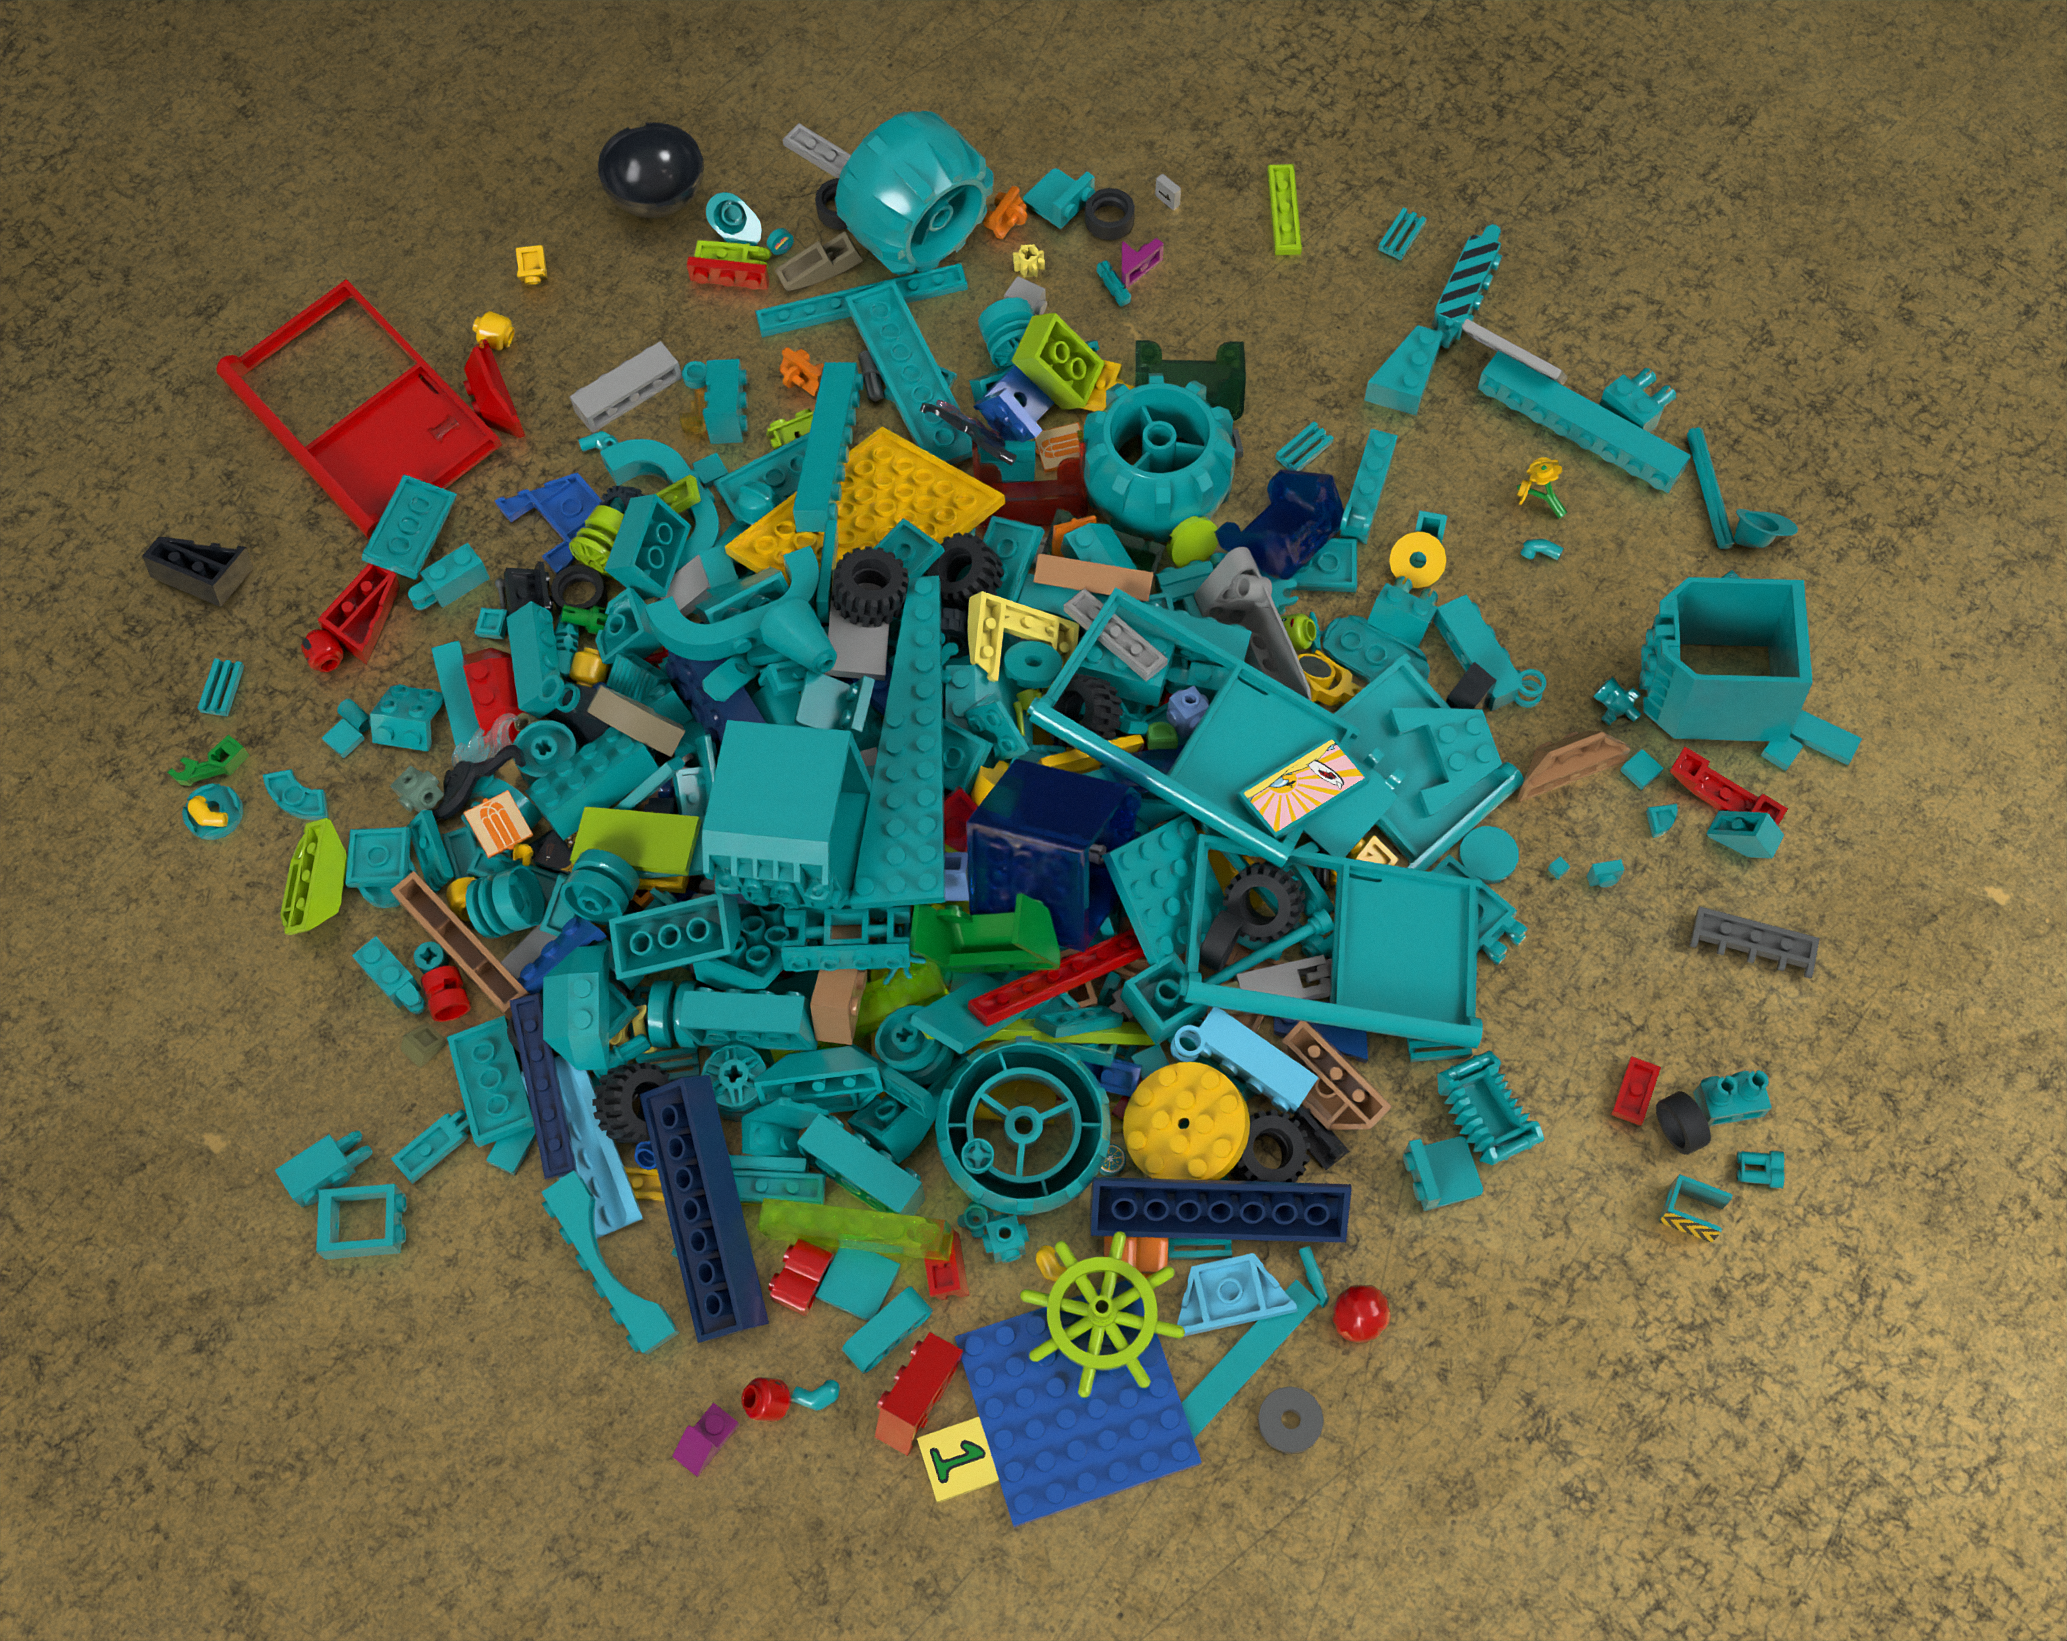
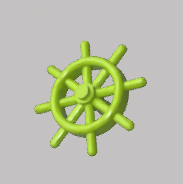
M1117 1231L1114 1234L1109 1257H1093L1079 1262L1067 1243L1058 1241L1055 1244V1250L1067 1270L1057 1279L1050 1294L1024 1289L1020 1293L1022 1301L1047 1307V1322L1052 1338L1030 1351V1359L1033 1362H1038L1059 1349L1069 1360L1082 1366L1083 1370L1078 1388V1394L1082 1398H1087L1091 1394L1096 1370L1106 1371L1127 1366L1141 1388H1147L1150 1385V1378L1139 1362L1138 1357L1146 1350L1154 1333L1178 1339L1182 1338L1185 1334V1329L1182 1326L1157 1320L1158 1309L1153 1289L1171 1279L1175 1273L1174 1269L1171 1266H1165L1148 1278H1145L1135 1267L1121 1260L1126 1241V1235L1122 1231ZM1105 1272L1100 1296L1086 1275ZM1117 1276L1126 1279L1133 1285L1132 1288L1112 1299ZM1076 1283L1088 1303L1067 1299L1064 1296L1071 1285ZM1141 1297L1144 1306V1317L1120 1311ZM1060 1310L1085 1317L1063 1330ZM1117 1324L1141 1330L1131 1345L1128 1344ZM1092 1328L1087 1352L1079 1349L1071 1342ZM1105 1331L1118 1353L1100 1355Z

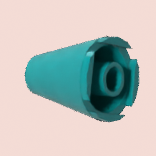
M790 596L786 598L788 602L782 605L778 603L773 605L764 615L760 624V631L763 633L762 641L768 647L816 674L830 671L835 665L837 653L811 605L800 596Z

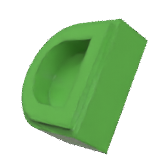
M1166 722L1150 724L1146 734L1148 749H1176L1178 737L1175 728Z

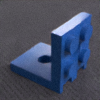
M1014 364L973 407L975 410L980 409L982 411V415L988 420V425L994 431L998 430L1004 440H1010L1011 442L1016 440L1022 443L1036 438L1041 433L1042 429L1036 422L1055 402ZM1014 394H1018L1022 398V405L1015 399Z

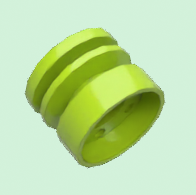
M598 505L585 520L586 528L579 529L577 536L569 543V549L581 564L597 570L604 578L616 580L604 569L624 514L614 508Z

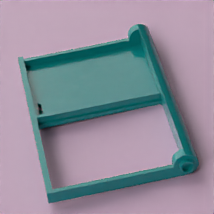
M1116 587L1047 693L1041 699L1035 697L1027 711L1031 714L1029 721L1281 869L1297 844L1308 821L1280 839L1275 840L1266 834L1238 800V792L1332 735L1349 752L1361 731ZM1118 607L1127 609L1228 668L1230 672L1167 775L1053 709Z
M1405 653L1336 711L1334 715L1361 730L1348 752L1352 758L1355 757L1362 762L1377 746L1385 754L1373 767L1385 779L1398 767L1408 774L1393 790L1399 798L1375 824L1407 859L1408 865L1405 868L1425 871L1523 785L1524 778L1513 764L1503 762L1499 768L1462 793L1433 816L1427 818L1418 793L1423 789L1446 783L1427 728L1424 727L1397 736L1389 710L1393 707H1450L1409 662L1411 657ZM1206 824L1200 827L1206 835L1226 838L1223 834ZM1220 851L1239 873L1247 866H1250L1241 854ZM1252 887L1274 914L1277 915L1279 904L1274 893L1265 887ZM1298 921L1289 931L1296 930L1302 924ZM1334 931L1325 939L1320 934H1312L1299 941L1302 945L1303 953L1308 958L1324 955V958H1327L1333 950Z
M1199 833L1195 847L1184 977H1180L1178 995L1183 996V1002L1473 1049L1478 1048L1483 1032L1482 1019L1476 1017L1478 906L1482 880L1293 849L1286 862L1333 869L1337 873L1330 1003L1202 983V974L1198 973L1208 850L1212 849L1254 857L1260 856L1230 838Z

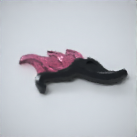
M937 400L936 404L941 407L922 403L919 410L922 413L929 411L936 414L955 429L968 434L975 443L990 455L1011 466L1014 464L1017 455L1005 450L1006 443L1000 439L1001 434L996 430H988L979 419L967 417L957 407L945 401Z

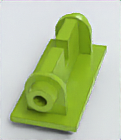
M805 409L796 413V418L786 422L783 418L771 423V428L767 429L766 436L773 435L774 438L770 439L773 449H777L795 440L796 436L794 433L799 432L800 436L809 433L814 411L811 412L810 409Z

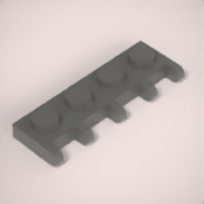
M1699 906L1696 911L1689 946L1696 948L1699 940L1717 944L1716 953L1719 955H1724L1726 947L1747 952V962L1754 963L1756 955L1778 961L1777 970L1779 971L1785 970L1786 963L1804 967V977L1811 979L1820 938Z

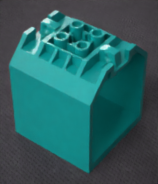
M1688 577L1659 602V613L1655 615L1652 628L1646 631V644H1642L1641 672L1639 675V689L1647 690V697H1643V713L1674 739L1787 742L1813 683L1804 580ZM1680 644L1768 647L1770 676L1696 674L1681 661Z
M727 720L702 828L703 873L710 880H713L714 874L716 875L715 893L718 898H725L727 894L742 893L746 901L760 906L776 903L786 908L798 909L800 906L814 907L816 903L828 904L829 901H832L831 904L835 910L842 909L853 890L872 780L851 731Z

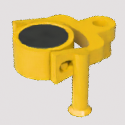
M1316 650L1314 654L1304 653L1297 656L1310 687L1311 700L1314 703L1318 700L1332 706L1341 701L1343 702L1342 706H1344L1364 689L1351 682L1352 674L1349 670L1339 666L1319 650ZM1335 678L1338 681V685L1335 688L1329 690L1331 683Z

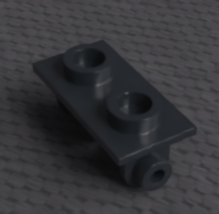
M1303 1105L1300 1106L1293 1113L1294 1116L1289 1119L1291 1122L1296 1119L1300 1123L1297 1127L1300 1132L1306 1131L1308 1136L1303 1138L1304 1142L1310 1143L1311 1149L1309 1152L1325 1171L1350 1152L1334 1132L1328 1130L1311 1113L1310 1108L1307 1109Z

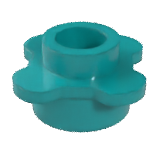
M971 1201L964 1214L958 1216L957 1222L961 1228H967L971 1232L972 1237L981 1238L986 1229L985 1223L991 1222L990 1219L995 1215L993 1212L987 1211L981 1204L978 1205ZM978 1217L979 1221L974 1222L973 1218Z

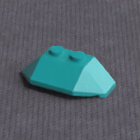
M608 945L576 947L543 977V1040L578 1071L609 1069Z
M850 1046L788 1054L754 1078V1086L761 1106L774 1102L775 1098L789 1097L792 1098L793 1102L801 1104L814 1103L818 1108L829 1110V1113L860 1110L872 1101L877 1094L884 1091L877 1062Z

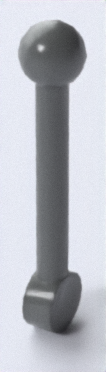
M498 578L495 581V586L499 591L501 609L507 610L504 593L505 582L504 579Z

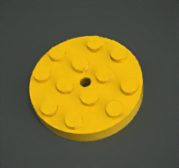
M1196 1062L1170 1064L1150 1074L1133 1092L1127 1104L1123 1120V1136L1127 1151L1137 1167L1151 1179L1220 1180L1233 1169L1246 1148L1250 1131L1248 1108L1238 1088L1222 1072L1211 1066ZM1189 1119V1126L1186 1129H1180L1181 1122Z

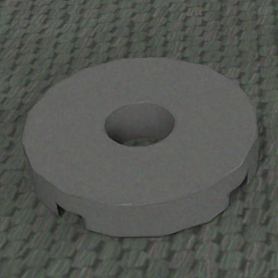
M1292 1386L1278 1388L1270 1393L1260 1406L1258 1415L1260 1434L1269 1446L1282 1451V1453H1303L1315 1444L1322 1433L1324 1423L1322 1409L1315 1397L1304 1389ZM1293 1412L1297 1414L1300 1420L1299 1426L1295 1429L1286 1428L1281 1420L1284 1413Z

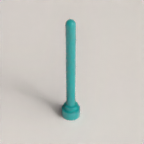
M1321 908L1311 914L1307 924L1229 965L1220 972L1207 977L1202 983L1220 985L1235 977L1236 974L1250 969L1312 934L1325 935L1334 930V923L1328 912Z

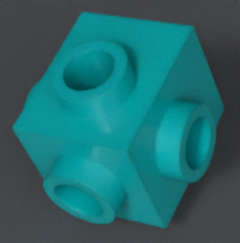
M1000 1214L991 1218V1222L985 1223L987 1234H983L982 1239L986 1253H993L995 1263L1000 1261L1003 1263L1012 1262L1019 1259L1021 1255L1026 1254L1025 1242L1030 1241L1025 1223H1018L1016 1215L1009 1217V1214ZM1011 1233V1236L1007 1239L1000 1237L1001 1235Z

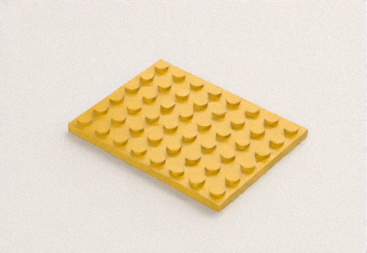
M882 426L850 450L849 461L844 463L845 481L840 482L842 490L841 501L836 502L838 507V550L836 564L839 559L843 560L845 553L849 552L852 554L855 548L859 547L861 550H864L865 546H872L873 549L903 518L939 544L943 543V538L946 536L953 538L954 533L960 532L962 535L965 532L969 533L1005 504V495ZM797 491L725 545L728 556L755 573H759L770 566L782 571L789 588L791 582L785 572L783 555L811 546L817 558L820 573L824 532L796 531L793 507Z

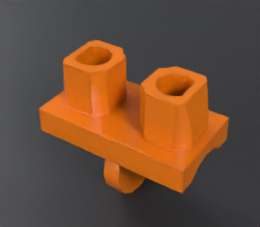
M1012 186L1007 193L999 192L994 201L996 209L994 211L987 210V214L982 221L985 228L992 229L998 239H1004L1015 223L1023 225L1028 220V214L1025 211L1027 206L1020 198L1019 187Z
M789 347L783 349V360L779 371L784 375V386L793 388L795 385H798L812 396L818 395L824 364L820 363L815 366L810 364V356L802 348L795 352Z

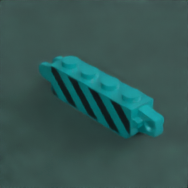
M1496 224L1487 225L1482 236L1476 234L1468 238L1435 308V316L1431 325L1434 330L1443 332L1441 346L1444 348H1449L1455 339L1460 340L1464 332L1462 326L1466 319L1473 322L1474 315L1471 314L1473 310L1478 311L1482 304L1484 295H1481L1483 290L1488 291L1493 279L1491 272L1492 270L1497 271L1503 257V255L1499 254L1501 243L1498 242L1501 230Z

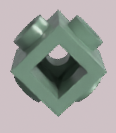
M411 765L390 785L393 791L400 797L398 802L409 812L413 809L417 812L431 810L444 796V793L437 786L440 783L439 780L427 770L423 773Z

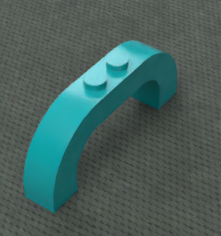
M647 439L622 441L600 451L604 466L617 486L641 475L660 477L669 486L689 474L696 478L701 501L686 509L695 523V529L690 538L685 542L675 573L699 555L698 551L715 547L722 536L717 510L713 504L716 502L708 487L704 489L700 484L702 480L695 468L690 469L680 454L663 443Z
M811 546L783 555L785 572L791 585L781 598L712 624H698L688 620L679 611L673 596L646 605L645 610L648 623L655 637L672 653L697 661L723 659L737 653H745L753 647L764 644L760 624L764 615L776 603L782 605L788 602L787 597L800 596L811 605L814 612L817 608L819 565Z

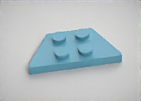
M1251 1253L1191 1266L1177 1325L1182 1326L1185 1329L1184 1336L1298 1311L1296 1303L1284 1292L1280 1284L1265 1269L1258 1257Z

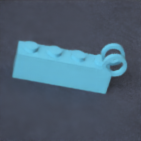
M1213 1007L1199 1028L1193 1025L1181 1027L1170 1044L1171 1054L1177 1061L1193 1062L1199 1055L1206 1058L1211 1057L1220 1063L1219 1066L1224 1072L1231 1076L1237 1075L1246 1081L1245 1085L1256 1094L1263 1093L1272 1100L1271 1103L1275 1108L1285 1113L1288 1111L1292 1115L1319 1078L1218 1007ZM1179 1039H1191L1196 1045V1050H1185L1180 1045Z

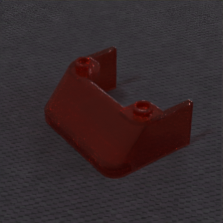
M1077 430L1078 457L1063 459L1058 464L1057 480L1002 483V474L998 466L993 463H979L978 444L972 439L974 478L1005 495V504L980 523V525L987 529L992 516L1034 526H1055L1070 522L1073 518H1085L1088 514L1087 487L1084 479L1085 441L1083 430Z

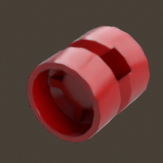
M438 967L421 977V985L426 998L429 999L427 1004L434 1021H452L470 1011L471 1005L466 991L462 989L464 983L458 967Z

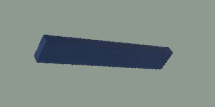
M537 993L509 1000L545 1180L564 1177L573 1170L578 1173L553 1048L543 1040L542 995Z

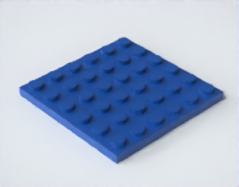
M1127 1280L1116 1283L1112 1299L1132 1288L1133 1285ZM1101 1289L1096 1290V1292H1097V1294H1098L1099 1296H1100ZM1083 1294L1070 1298L1071 1300L1088 1303ZM1141 1297L1120 1311L1144 1317V1306ZM1047 1307L955 1336L957 1347L963 1350L962 1363L1014 1528L1202 1464L1157 1333H1154L1150 1344L1138 1357L1139 1362L1150 1378V1385L1147 1388H1141L1127 1366L1106 1371L1096 1370L1091 1394L1087 1398H1082L1078 1394L1083 1367L1069 1360L1059 1349L1038 1362H1033L1029 1357L1032 1349L1052 1338L1047 1322ZM1060 1310L1063 1330L1085 1317ZM1117 1324L1126 1341L1131 1345L1141 1330ZM1092 1328L1071 1342L1079 1349L1087 1352ZM1105 1331L1100 1355L1118 1353Z

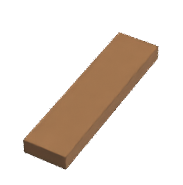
M1038 553L1034 583L1080 591L1085 588L1089 592L1111 595L1116 587L1139 601L1149 602L1153 572Z

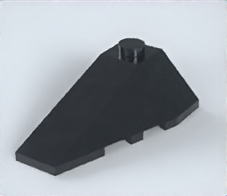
M564 681V685L570 683L580 689V700L577 706L567 713L555 708L545 716L549 720L564 724L573 733L576 743L583 747L602 736L612 726L587 712L598 689ZM569 690L564 695L562 700L563 706L568 705L572 700L573 690Z

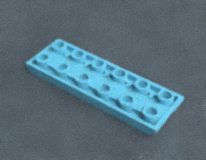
M560 1055L555 1058L574 1157L578 1173L596 1199L594 1217L595 1233L598 1239L644 1218L615 1141L606 1136L607 1131H601L598 1127L600 1120L594 1118L593 1113L597 1111L596 1106H592V1099H596L597 1094L594 1093L595 1088L588 1070H576ZM521 1072V1077L527 1091L524 1072Z

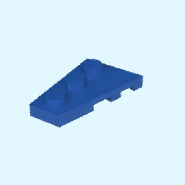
M579 916L572 918L563 926L562 933L543 947L541 955L533 963L527 964L522 969L517 981L531 995L537 994L543 989V977L576 947L587 946L594 939L599 943L607 936L588 920Z
M1273 1016V1035L1284 1038L1300 1021ZM1308 1022L1342 1054L1357 1058L1356 1061L1367 1064L1366 1031Z

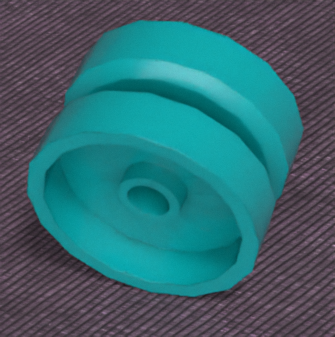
M540 720L529 724L519 732L513 743L524 753L526 765L522 768L518 765L516 766L528 787L532 786L537 779L543 778L556 769L558 764L568 760L580 751L573 733L564 724L553 720Z
M589 849L580 853L572 872L567 876L562 885L560 894L567 907L579 917L592 923L609 925V919L624 915L629 901L632 900L638 889L640 881L633 867L621 857L607 851Z
M654 981L648 1002V1032L653 1047L671 1048L677 1040V1043L682 1048H699L700 1045H697L679 1027L684 991H696V988L702 987L700 981H682L678 988L673 981Z
M909 1005L897 1009L885 1018L879 1026L875 1037V1050L886 1065L919 1086L933 1083L944 1075L952 1063L955 1050L936 1039H927L921 1030L910 1024L912 1015L924 1007Z

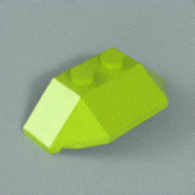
M328 818L306 823L303 830L305 834L298 842L292 856L280 913L282 924L285 927L284 932L287 935L310 931L339 912L344 880L346 878L348 855L331 820Z

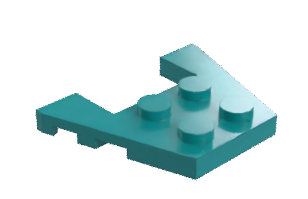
M1393 707L1389 710L1397 736L1424 727L1427 728L1446 783L1423 789L1418 793L1427 818L1433 816L1502 765L1482 709Z

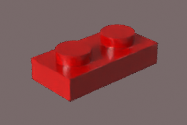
M1631 1056L1611 1115L1641 1126L1644 1122L1661 1067Z

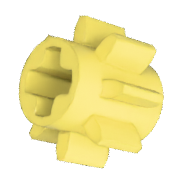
M1035 244L1021 245L1019 253L1013 252L1014 271H1020L1023 278L1037 277L1039 269H1045L1044 251H1038Z

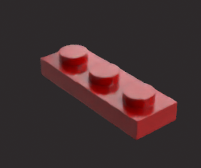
M688 257L687 269L690 281L700 284L712 283L727 287L738 286L754 290H768L770 280L767 265Z

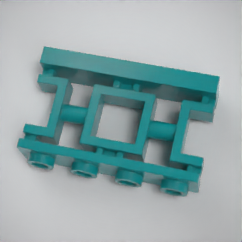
M850 896L841 910H835L831 904L832 901H829L828 904L816 903L814 907L800 906L798 909L785 907L786 927L799 926L798 940L782 941L781 955L784 970L803 972L805 970L835 971L837 969L866 970L871 968L898 969L910 967L909 937L895 938V924L911 923V905L852 909L850 906ZM870 918H887V924L870 925ZM824 919V926L808 927V920ZM833 925H862V938L832 939ZM871 937H887V944L869 945ZM807 939H824V946H807Z

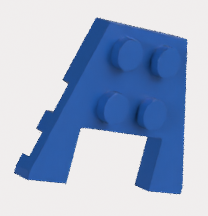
M578 472L546 482L544 487L532 491L525 489L519 491L517 496L507 499L503 496L495 500L496 506L510 523L535 507L564 540L542 555L543 561L556 576L560 571L569 567L576 559L569 549V543L577 536L579 529L586 528L585 520L600 502H603Z

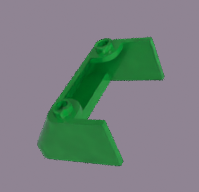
M1020 893L1016 897L1014 913L970 915L964 912L961 906L946 905L944 909L940 910L927 904L914 905L909 950L951 971L963 974L1055 970L1060 968L1061 953L1049 909L1043 905L1042 901L1031 899Z

